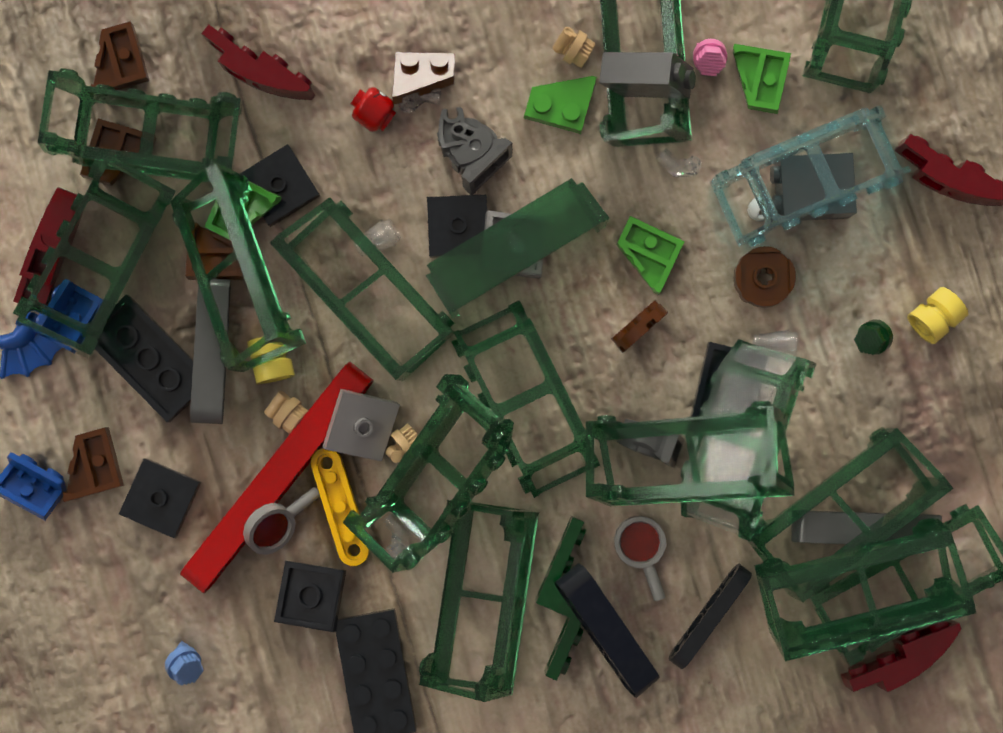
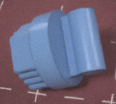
M183 641L169 654L165 661L167 674L181 686L188 683L191 684L192 682L195 683L204 671L198 652Z

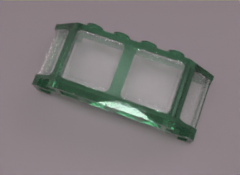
M740 339L737 340L719 365L718 371H715L711 377L709 387L712 390L708 401L704 402L700 411V419L702 421L699 430L695 431L691 438L690 448H692L690 458L689 461H685L681 469L680 476L683 478L680 485L681 516L692 517L738 534L739 538L750 542L759 541L763 526L758 524L759 518L764 513V511H761L762 503L799 391H804L805 386H803L805 377H813L817 363L757 346Z

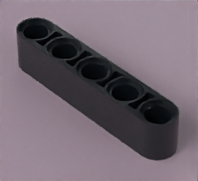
M580 563L576 564L554 582L563 599L631 695L635 698L639 697L660 678L609 600L583 565Z

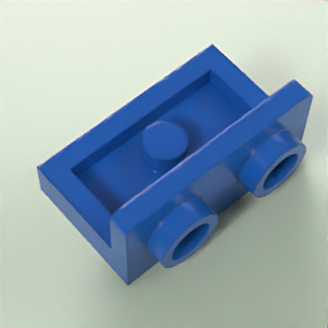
M64 279L54 289L52 300L47 308L38 315L33 331L75 354L84 340L83 336L92 327L106 301L77 286L70 280Z
M10 452L7 456L9 464L0 474V497L46 521L62 499L63 492L67 491L63 480L64 477L51 468H48L46 471L38 467L37 462L25 454L18 456Z

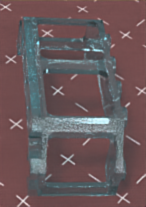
M876 106L871 110L862 108L743 159L738 166L715 175L710 183L738 246L740 247L748 243L751 248L766 241L764 235L773 229L781 226L784 231L802 223L800 218L809 214L812 219L830 211L828 206L837 202L840 207L857 200L856 194L867 191L868 195L884 188L888 190L903 183L902 177L911 172L909 166L901 168L882 127L881 121L886 117L882 106ZM860 129H868L885 166V173L849 189L841 190L835 182L819 144L853 130L855 132ZM806 151L823 187L825 198L790 214L781 216L777 213L759 170ZM746 178L765 219V223L762 227L743 236L723 189Z

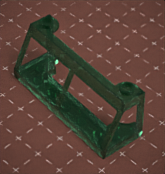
M600 0L604 52H621L617 1ZM660 0L664 52H672L685 61L681 1ZM607 88L609 114L604 115L603 121L599 125L600 134L604 142L614 147L680 143L692 140L688 98H668V103L664 104V113L660 115L661 125L627 131L624 97ZM660 132H665L669 135L668 137L628 139Z
M214 163L206 167L170 201L173 209L172 217L180 229L221 349L220 358L228 370L245 372L306 344L301 329L292 330L287 322L291 319L290 314L281 310L244 203L249 201L248 196L245 194L252 191L247 177L218 163ZM209 177L213 192L195 201L186 199L200 183ZM217 199L234 252L206 274L192 234L195 224L191 211ZM237 259L264 333L263 338L241 354L229 341L210 286V281ZM268 343L282 345L251 361H244Z
M328 198L279 233L270 244L397 381L403 382L455 334L451 329L455 323L443 310L438 314L353 223L349 218L353 213L341 200L336 204L331 198ZM319 213H321L291 242L285 239L290 234H292L297 229L306 224L308 221L317 216ZM329 216L336 221L379 268L377 272L342 299L315 272L296 248L301 241ZM383 275L397 287L439 333L434 340L404 365L383 346L346 305Z
M754 401L751 403V407L746 408L745 412L631 423L616 421L615 416L602 415L597 417V421L586 422V497L610 507L794 496V480L783 412L770 401ZM768 427L769 472H760L759 475L747 477L748 480L701 483L693 439L695 433ZM776 427L778 429L785 477L778 473ZM685 434L693 483L643 487L614 485L607 446L608 441ZM594 438L600 443L607 485L601 483L594 484Z
M881 427L869 436L871 441L867 444L868 447L775 518L766 521L760 518L748 527L750 532L744 537L789 596L802 603L954 489L948 480L898 428L885 429ZM901 443L934 477H926ZM894 447L919 481L913 484L911 491L905 495L907 499L870 527H867L837 494V490ZM831 496L859 527L862 533L813 570L807 569L799 575L790 577L767 550L765 544L827 497Z
M447 500L442 518L446 528L452 531L434 652L429 653L420 663L419 673L421 676L419 685L487 702L513 694L539 512L462 500ZM474 511L501 515L500 525L504 529V541L511 542L503 596L468 591L462 588ZM462 596L502 602L493 664L485 666L483 676L479 682L449 677ZM455 686L473 688V689H475V691H471V690H467V689H463V688H459V687H455Z
M964 504L949 512L952 517L951 519L830 585L828 580L811 588L814 594L809 596L808 599L846 664L852 666L865 659L866 651L873 653L880 646L987 588H992L996 583L1003 581V563L998 557L989 537L1002 557L1003 542L979 505L969 508L967 504ZM973 522L994 563V567L922 605L904 573L900 561ZM893 566L916 607L915 610L846 647L821 604Z
M927 518L920 520L913 527V535L792 566L779 558H770L762 564L754 565L769 633L785 662L976 614L974 599L951 530L939 519ZM947 546L961 587L951 578L946 552ZM938 549L943 577L935 578L934 584L924 589V598L876 609L864 571L865 567ZM857 570L869 612L805 627L802 621H787L782 617L780 618L773 596L774 590Z

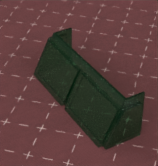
M571 178L427 264L430 273L426 277L451 319L456 316H460L458 309L593 228L597 233L600 232L601 229L606 227L609 217L584 183L581 182L577 185Z

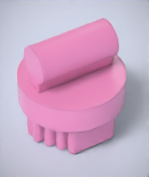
M706 39L696 44L693 51V61L701 75L717 76V73H720L726 67L727 51L721 41Z

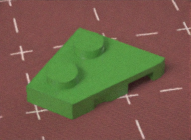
M734 44L733 54L748 109L778 114L791 53Z

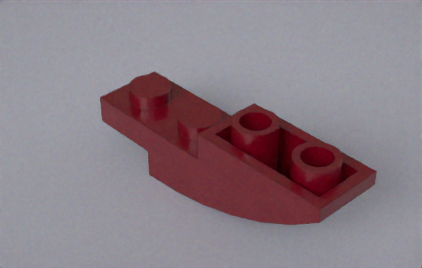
M208 24L201 33L212 47L222 53V56L218 59L222 68L245 84L284 98L312 100L316 96L311 88L312 82L300 72H297L296 75L287 69L289 66L287 62L277 54L271 57L263 51L258 57L245 45L239 48L233 43L234 37L221 27L217 31Z
M912 134L904 138L895 148V152L918 168L912 178L929 189L970 204L984 206L1003 205V181L989 176L980 164L966 160L955 166L950 157L942 153L938 154L929 147V143L925 139L913 136Z
M57 187L43 214L19 274L22 277L13 302L40 312L47 308L65 255L69 254L88 198Z
M939 617L929 621V626L923 629L912 628L901 632L900 638L892 640L896 653L894 651L883 652L877 655V660L868 664L860 662L849 666L848 672L840 674L844 685L853 692L875 683L886 692L903 686L931 667L947 651L962 629L960 623L946 619V617Z

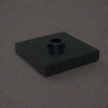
M288 144L238 174V176L282 197L281 201L263 216L269 227L320 197L319 192Z
M487 194L427 197L429 257L482 256Z
M144 458L119 515L169 537L177 538L201 482L148 458Z
M285 561L274 622L336 632L346 570Z

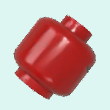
M376 87L369 88L366 93L360 89L350 103L355 107L352 111V118L370 132H376L379 129L383 132L396 114L393 110L395 105L393 100Z

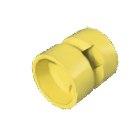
M940 287L927 298V305L920 304L908 314L907 318L912 328L920 337L931 344H936L948 334L949 327L955 328L969 314L965 304L955 293L945 287Z
M286 334L264 336L247 342L250 359L256 361V364L253 366L256 384L281 381L295 376L292 359L286 357V354L289 352Z

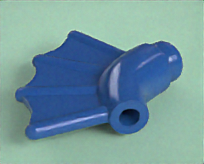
M31 311L26 312L25 318L19 321L13 332L0 335V349L2 350L1 379H5V377L12 374H22L29 377L35 368L51 365L54 355L63 348L33 331L38 314Z

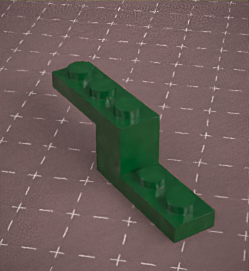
M573 516L568 521L535 598L537 604L567 617L544 670L545 676L556 681L560 673L566 674L572 659L568 656L572 645L577 646L584 631V629L580 628L581 623L554 585V582L561 577L562 573H567L570 570L574 561V557L570 556L574 545L580 546L586 533V529L582 528L584 522Z

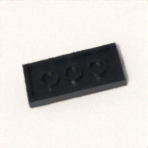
M126 294L83 336L166 422H171L191 403L193 359L130 295Z
M395 608L338 619L336 637L353 732H416L417 726Z

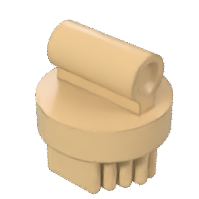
M565 27L554 43L553 50L558 54L564 55L563 61L568 64L574 63L582 68L591 55L595 42L588 39L587 34L581 30L576 34L572 28Z
M278 391L264 413L273 419L272 423L276 427L284 429L290 434L308 410L301 405L302 402L297 398H289L285 392Z
M406 424L400 430L397 429L390 434L396 444L387 446L385 454L395 463L400 462L404 454L410 461H413L419 456L418 453L426 448V445L409 424Z

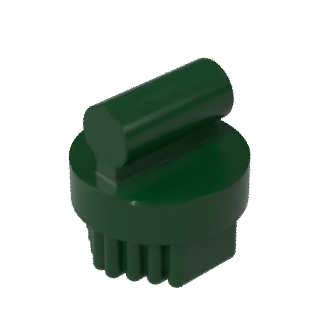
M873 319L860 326L854 341L861 353L876 355L890 348L893 342V333L885 322L880 319Z

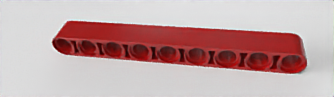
M348 362L340 370L180 572L183 578L203 594L212 587L246 544L243 531L250 515L256 509L266 504H278L309 465L312 456L323 447L340 389L365 394L374 381L371 377L352 362ZM264 518V519L258 524L256 530L259 528V526L263 523V521H264L266 518Z

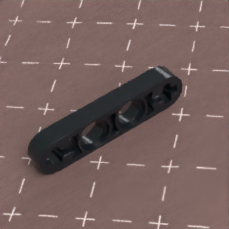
M740 563L732 568L669 655V661L680 669H684L691 662L751 579L752 572Z

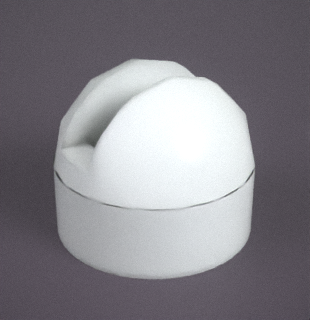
M764 196L756 197L748 205V214L755 221H764L771 216L773 204L769 198ZM761 201L765 203L763 215H759Z

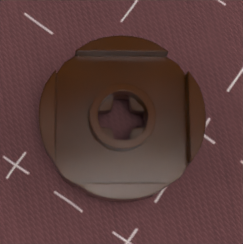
M763 246L752 249L739 259L734 269L733 281L742 301L756 307L766 308L775 306L787 298L795 286L796 271L791 260L787 259L780 250L774 247ZM761 269H766V273L772 275V280L767 281L766 285H762L761 281L757 280V275L761 274Z
M656 300L653 301L611 340L622 353L625 352L666 316L668 311Z

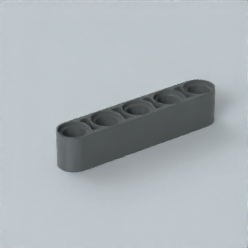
M199 278L190 423L223 424L231 293L230 279Z
M792 510L791 541L800 543L942 547V516Z

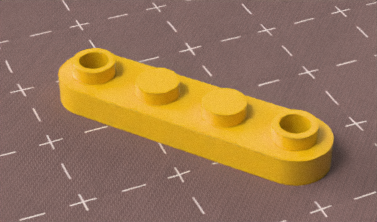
M321 448L312 456L311 468L339 558L344 564L358 566L368 558L370 553V546L340 453ZM326 457L331 458L333 461V465L329 469L325 468L322 463ZM352 544L360 547L358 555L350 553L349 549Z

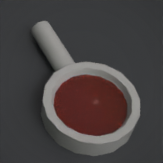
M311 488L287 508L282 504L271 503L256 509L244 525L243 537L247 545L256 553L264 555L274 553L283 548L294 533L296 524L294 517L320 497L317 488Z
M644 516L630 517L623 521L616 529L614 536L615 551L619 558L627 565L643 568L654 601L662 600L666 597L654 564L664 554L666 547L665 533L661 526L651 518Z

